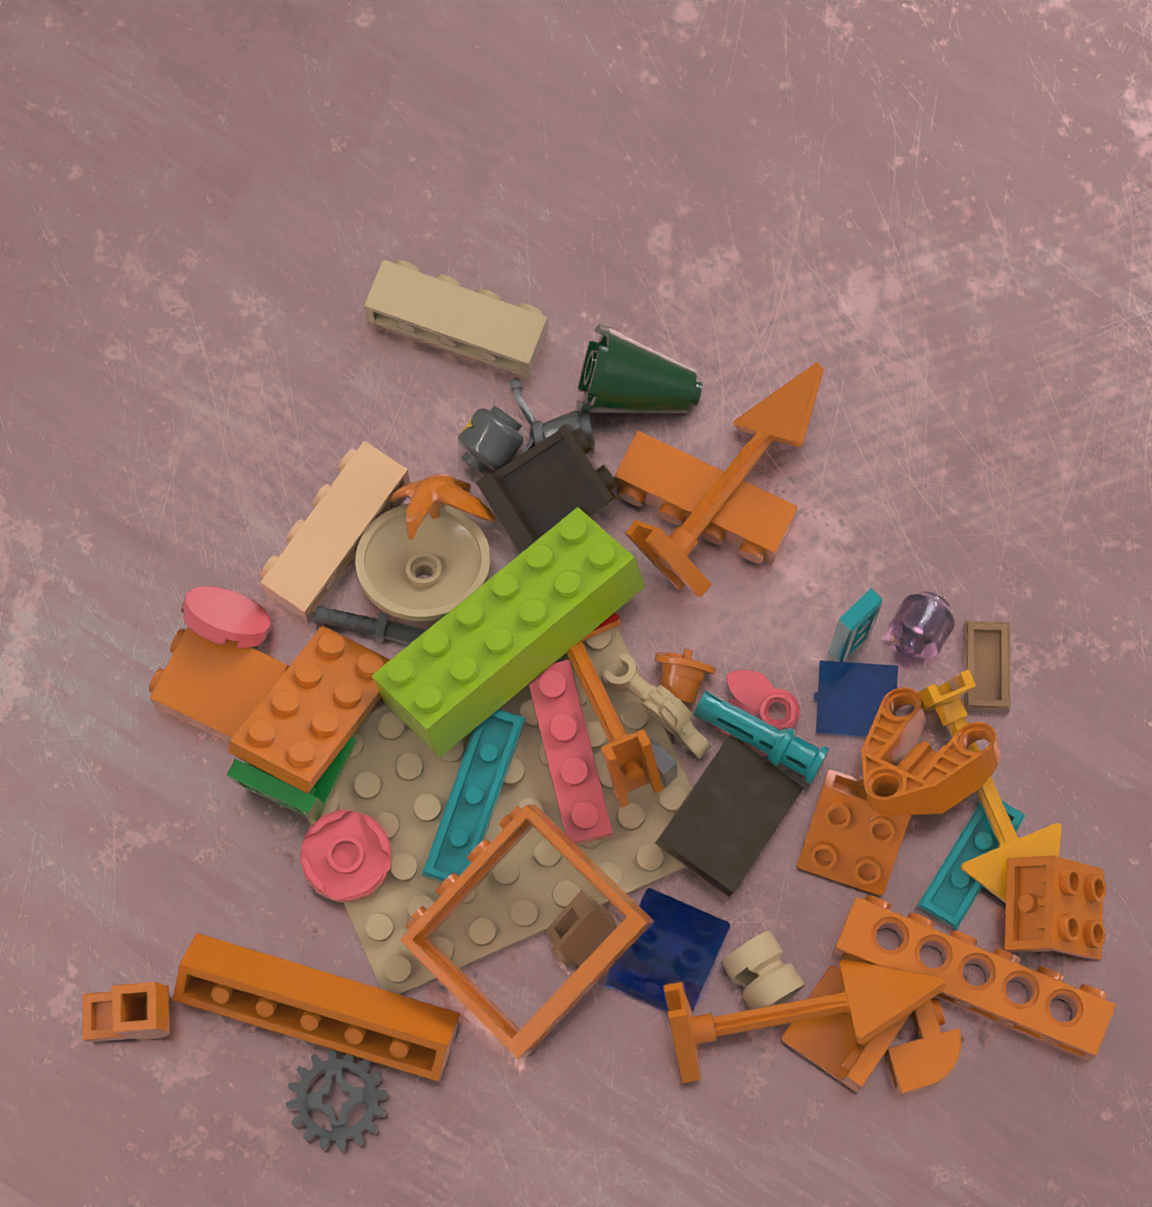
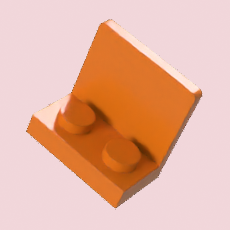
M828 769L797 867L881 896L885 892L911 815H884L874 811L868 804L864 780ZM884 794V795H879V796H880V797H888V796H891V794Z
M1055 855L1007 858L1005 950L1011 952L1057 951L1090 960L1101 959L1102 945L1105 941L1103 900L1106 896V883L1103 869Z
M835 965L829 966L808 999L844 992L845 988L841 970ZM848 1012L792 1022L782 1036V1042L858 1093L911 1012L864 1044L857 1043L851 1014Z

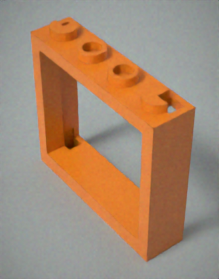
M517 805L509 815H505L499 823L503 830L491 843L484 839L472 850L467 857L471 864L460 876L454 872L441 883L435 891L440 897L428 910L422 906L411 915L412 918L405 925L408 931L400 939L518 1059L527 1056L654 922L536 805H526L523 809ZM534 827L626 918L520 1029L429 937Z

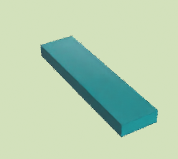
M498 709L472 731L423 869V877L442 883L454 872L460 876L471 864L467 857L486 836L525 724V717Z

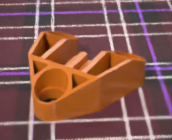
M908 687L891 690L884 696L861 749L864 789L870 808L884 815L943 814L980 789L998 767L1000 748L994 728L983 722L966 724L958 730L946 746L943 745L937 752L932 750L930 743L926 741L918 743L926 724L925 710L918 692ZM910 704L915 707L914 711L906 716L894 715L902 706ZM985 739L990 742L981 751L973 752L968 750L969 746L975 741ZM891 794L888 797H880L879 795Z

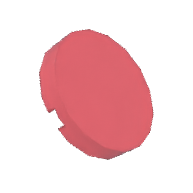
M211 586L193 588L186 593L181 606V612L184 613L183 620L186 625L199 636L216 644L225 645L228 639L238 641L236 647L243 649L259 646L266 640L270 629L271 618L263 607L254 600L225 588Z
M337 810L323 815L309 827L302 843L300 863L306 880L318 894L335 902H355L371 896L384 884L391 869L392 849L386 831L374 818L364 813L352 812L351 810Z

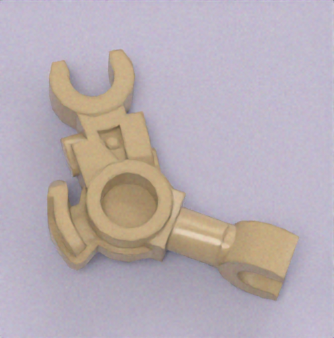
M623 653L620 659L622 664L628 668V672L624 676L617 677L609 670H606L604 676L609 686L614 690H628L642 700L644 710L675 737L678 745L685 752L690 750L697 759H700L711 748V745L692 726L690 721L692 713L680 699L676 698L665 687L659 685L656 688L653 684L650 685L639 674L634 658Z

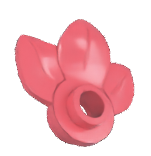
M737 670L726 675L728 687L734 697L727 700V702L780 730H783L784 727L787 729L789 727L793 728L796 725L800 716V707L797 699L790 692L783 689H774L767 677L756 671ZM775 702L781 703L785 707V716L780 720L772 719L768 713L770 705ZM712 725L716 730H718V731L721 732L722 734L727 735V736L730 735L729 733H727V732H725V731L719 729L718 727ZM741 740V743L746 745L759 756L765 757L766 755H768L760 751L759 749L755 748L754 746L745 743Z

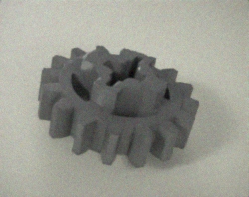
M329 1049L327 1061L322 1062L316 1054L311 1055L314 1067L307 1070L304 1067L298 1066L296 1070L303 1078L301 1083L288 1084V1089L297 1094V1099L286 1102V1107L288 1110L299 1111V1115L291 1121L294 1128L306 1125L308 1128L304 1133V1140L310 1142L316 1136H319L320 1148L325 1151L330 1146L331 1141L337 1142L341 1152L346 1151L347 1140L352 1138L359 1146L364 1145L361 1133L367 1130L377 1134L379 1130L372 1122L374 1117H386L387 1111L378 1106V1101L389 1098L387 1090L376 1089L375 1087L384 1079L382 1074L377 1072L369 1075L367 1072L371 1067V1061L364 1059L359 1064H356L355 1056L347 1053L344 1059H339L336 1051L333 1049ZM343 1070L350 1071L359 1076L366 1087H352L345 1081ZM325 1073L326 1081L318 1091L309 1092L308 1094L312 1083ZM335 1080L343 1095L350 1097L349 1101L342 1103L340 1120L332 1105L326 1103V1099L333 1098ZM368 1106L362 1119L350 1128L349 1119L356 1110ZM309 1113H323L330 1119L332 1131L318 1126L311 1119Z

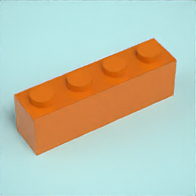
M637 431L614 475V479L619 486L615 490L619 491L618 495L624 501L635 506H642L643 503L659 510L658 515L664 520L675 525H682L724 471L641 431ZM743 480L700 536L715 544H722L724 541L739 548L738 553L754 563L761 564L764 560L773 565L796 519L798 506Z

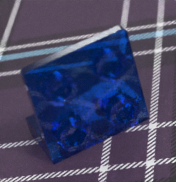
M648 888L639 907L654 922L610 968L605 984L668 1011L663 985L682 982L693 1013L731 925L723 919L652 888Z

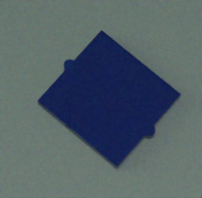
M820 660L818 692H815L813 695V700L817 702L815 734L866 738L884 696L897 688L898 666Z

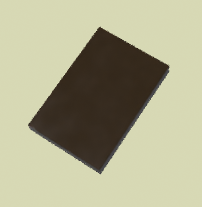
M729 735L655 844L730 897L804 787L732 735Z

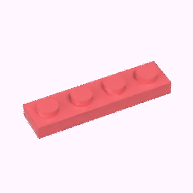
M570 659L556 662L528 685L564 832L576 845L612 837L613 832Z

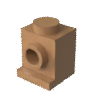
M581 890L545 931L555 945L551 950L552 953L564 965L572 969L576 964L580 967L620 923L612 912Z

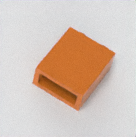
M189 627L186 630L180 628L170 646L169 651L173 653L165 669L160 667L155 672L148 691L152 693L150 700L156 709L229 743L230 739L289 666L252 647L245 649L236 647L238 641L227 639L225 645L216 644L199 636Z

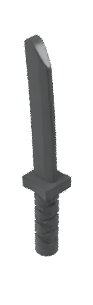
M317 606L314 623L374 635V642L382 644L384 639L409 645L426 631L388 621V614L379 613V618L376 619L374 617L355 615V613H345L341 610Z

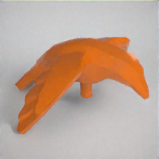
M433 474L422 480L410 482L393 493L390 499V504L394 507L400 506L407 497L411 499L406 508L405 517L407 534L410 540H414L418 527L427 514H430L432 519L440 517L438 510L444 504L489 522L496 521L490 508L482 504L479 498L471 496L469 492L465 491L470 489V483L455 479L446 474Z

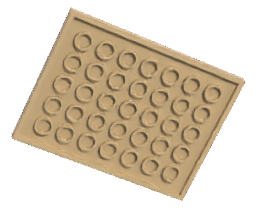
M618 627L586 639L582 643L626 734L631 735L644 729L648 738L656 741L677 762L678 776L667 787L662 783L663 790L658 793H654L650 783L627 792L630 805L621 808L614 794L601 747L609 744V741L571 664L613 832L612 837L577 846L627 895H630L689 869L656 845L655 842L691 791L692 786L665 728L644 710L642 700L631 691L612 689L604 676L606 670H609L617 677L624 676L628 672V668L622 664L620 656L623 653L628 655L630 653ZM565 653L556 662L568 660L569 658ZM527 685L499 708L500 710L525 717V724L484 838L490 843L503 830L499 826L500 821L505 815H509L517 805L522 809L526 805H536L564 832L529 685ZM387 705L370 712L352 735L356 740V744L320 818L337 810H351L352 812L364 813L374 818L386 831L392 849L391 869L384 884L371 896L355 902H344V905L380 988L405 995L439 980L400 939L408 931L405 925L412 918L411 915L422 906L428 910L440 897L435 891L441 883L423 877L422 872L472 731L444 755L439 757ZM307 817L310 826H312L316 821ZM533 827L429 938L460 969H463L545 933V930L581 890L603 906L611 902Z

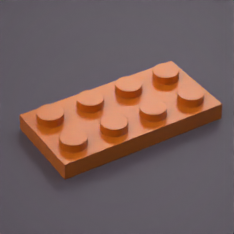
M322 625L230 739L228 753L308 794L381 699V695L371 675L389 662L390 659Z

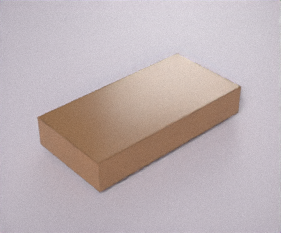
M965 621L963 625V671L969 669L976 684V687L963 695V705L966 712L1009 713L1010 622Z

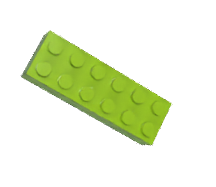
M577 507L371 675L384 703L427 746L441 757L568 652L570 648L580 642L645 588L636 558Z

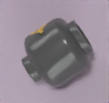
M495 405L491 410L486 408L478 409L459 434V445L466 451L461 458L481 473L487 467L497 471L511 461L523 444V436L519 432L522 425Z

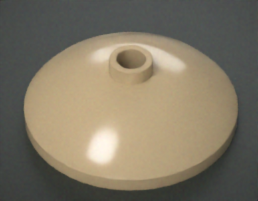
M409 503L403 504L380 515L363 533L356 550L357 578L365 595L382 611L397 618L410 621L438 620L487 581L490 572L489 545L483 531L472 518L462 511L445 504L438 510L440 514L438 519H432L430 514L426 515L418 527L414 540H410L405 523L406 508ZM422 574L431 576L429 579H418L417 577Z

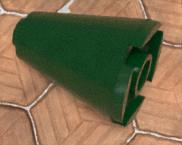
M601 324L596 326L594 332L601 334L598 342L589 341L578 385V389L586 391L585 401L577 400L579 411H589V413H687L690 406L696 407L698 405L703 382L697 380L696 370L608 326Z

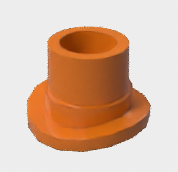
M685 648L683 655L673 652L655 653L654 660L663 663L660 685L684 702L695 703L701 681H704L705 673L711 675L716 673L715 667L693 659V650Z

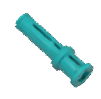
M708 690L704 692L693 713V716L709 722L768 754L767 759L771 761V764L775 766L782 764L805 776V782L810 785L830 750L826 746L818 748L795 736V730L790 727L788 729L784 727L783 730H780L747 711L730 704Z

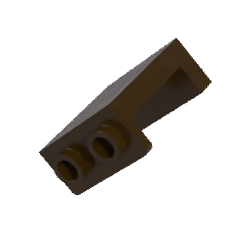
M564 424L558 428L557 432L494 473L487 474L475 482L520 553L577 507L591 517L617 500L613 490L619 486L605 465L598 468L592 460L589 452L594 450V447L581 427L573 430L570 424Z

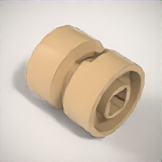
M769 930L749 940L720 962L733 984L744 986L742 998L750 1010L782 1004L805 987V983L793 965L781 961L784 951Z

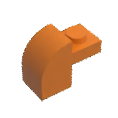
M158 982L111 985V991L82 994L83 1040L88 1042L121 1039L149 1040L168 1036L170 1034L169 986Z
M938 998L928 1000L911 1012L910 1017L917 1040L890 1047L884 1053L897 1098L934 1087L950 1073L959 1058L961 1050L960 1029L957 1028L941 1033L939 1026L945 1024V1018Z

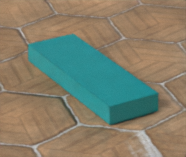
M872 588L838 619L828 651L838 663H843L871 636L882 605V598Z
M1002 801L1016 832L1026 815ZM981 802L916 906L921 912L954 931L957 930L983 887L961 870V864L999 846Z

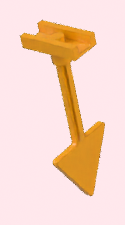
M968 669L940 686H937L935 683L918 692L925 712L936 709L942 725H947L952 738L959 729L968 724L965 719L968 714L960 697L976 687V684ZM976 741L968 748V750L973 752L980 751ZM990 776L976 793L999 846L994 850L962 863L960 868L1006 903L1007 858L1059 856L1062 826L1060 823H1054L1022 838L1018 837Z

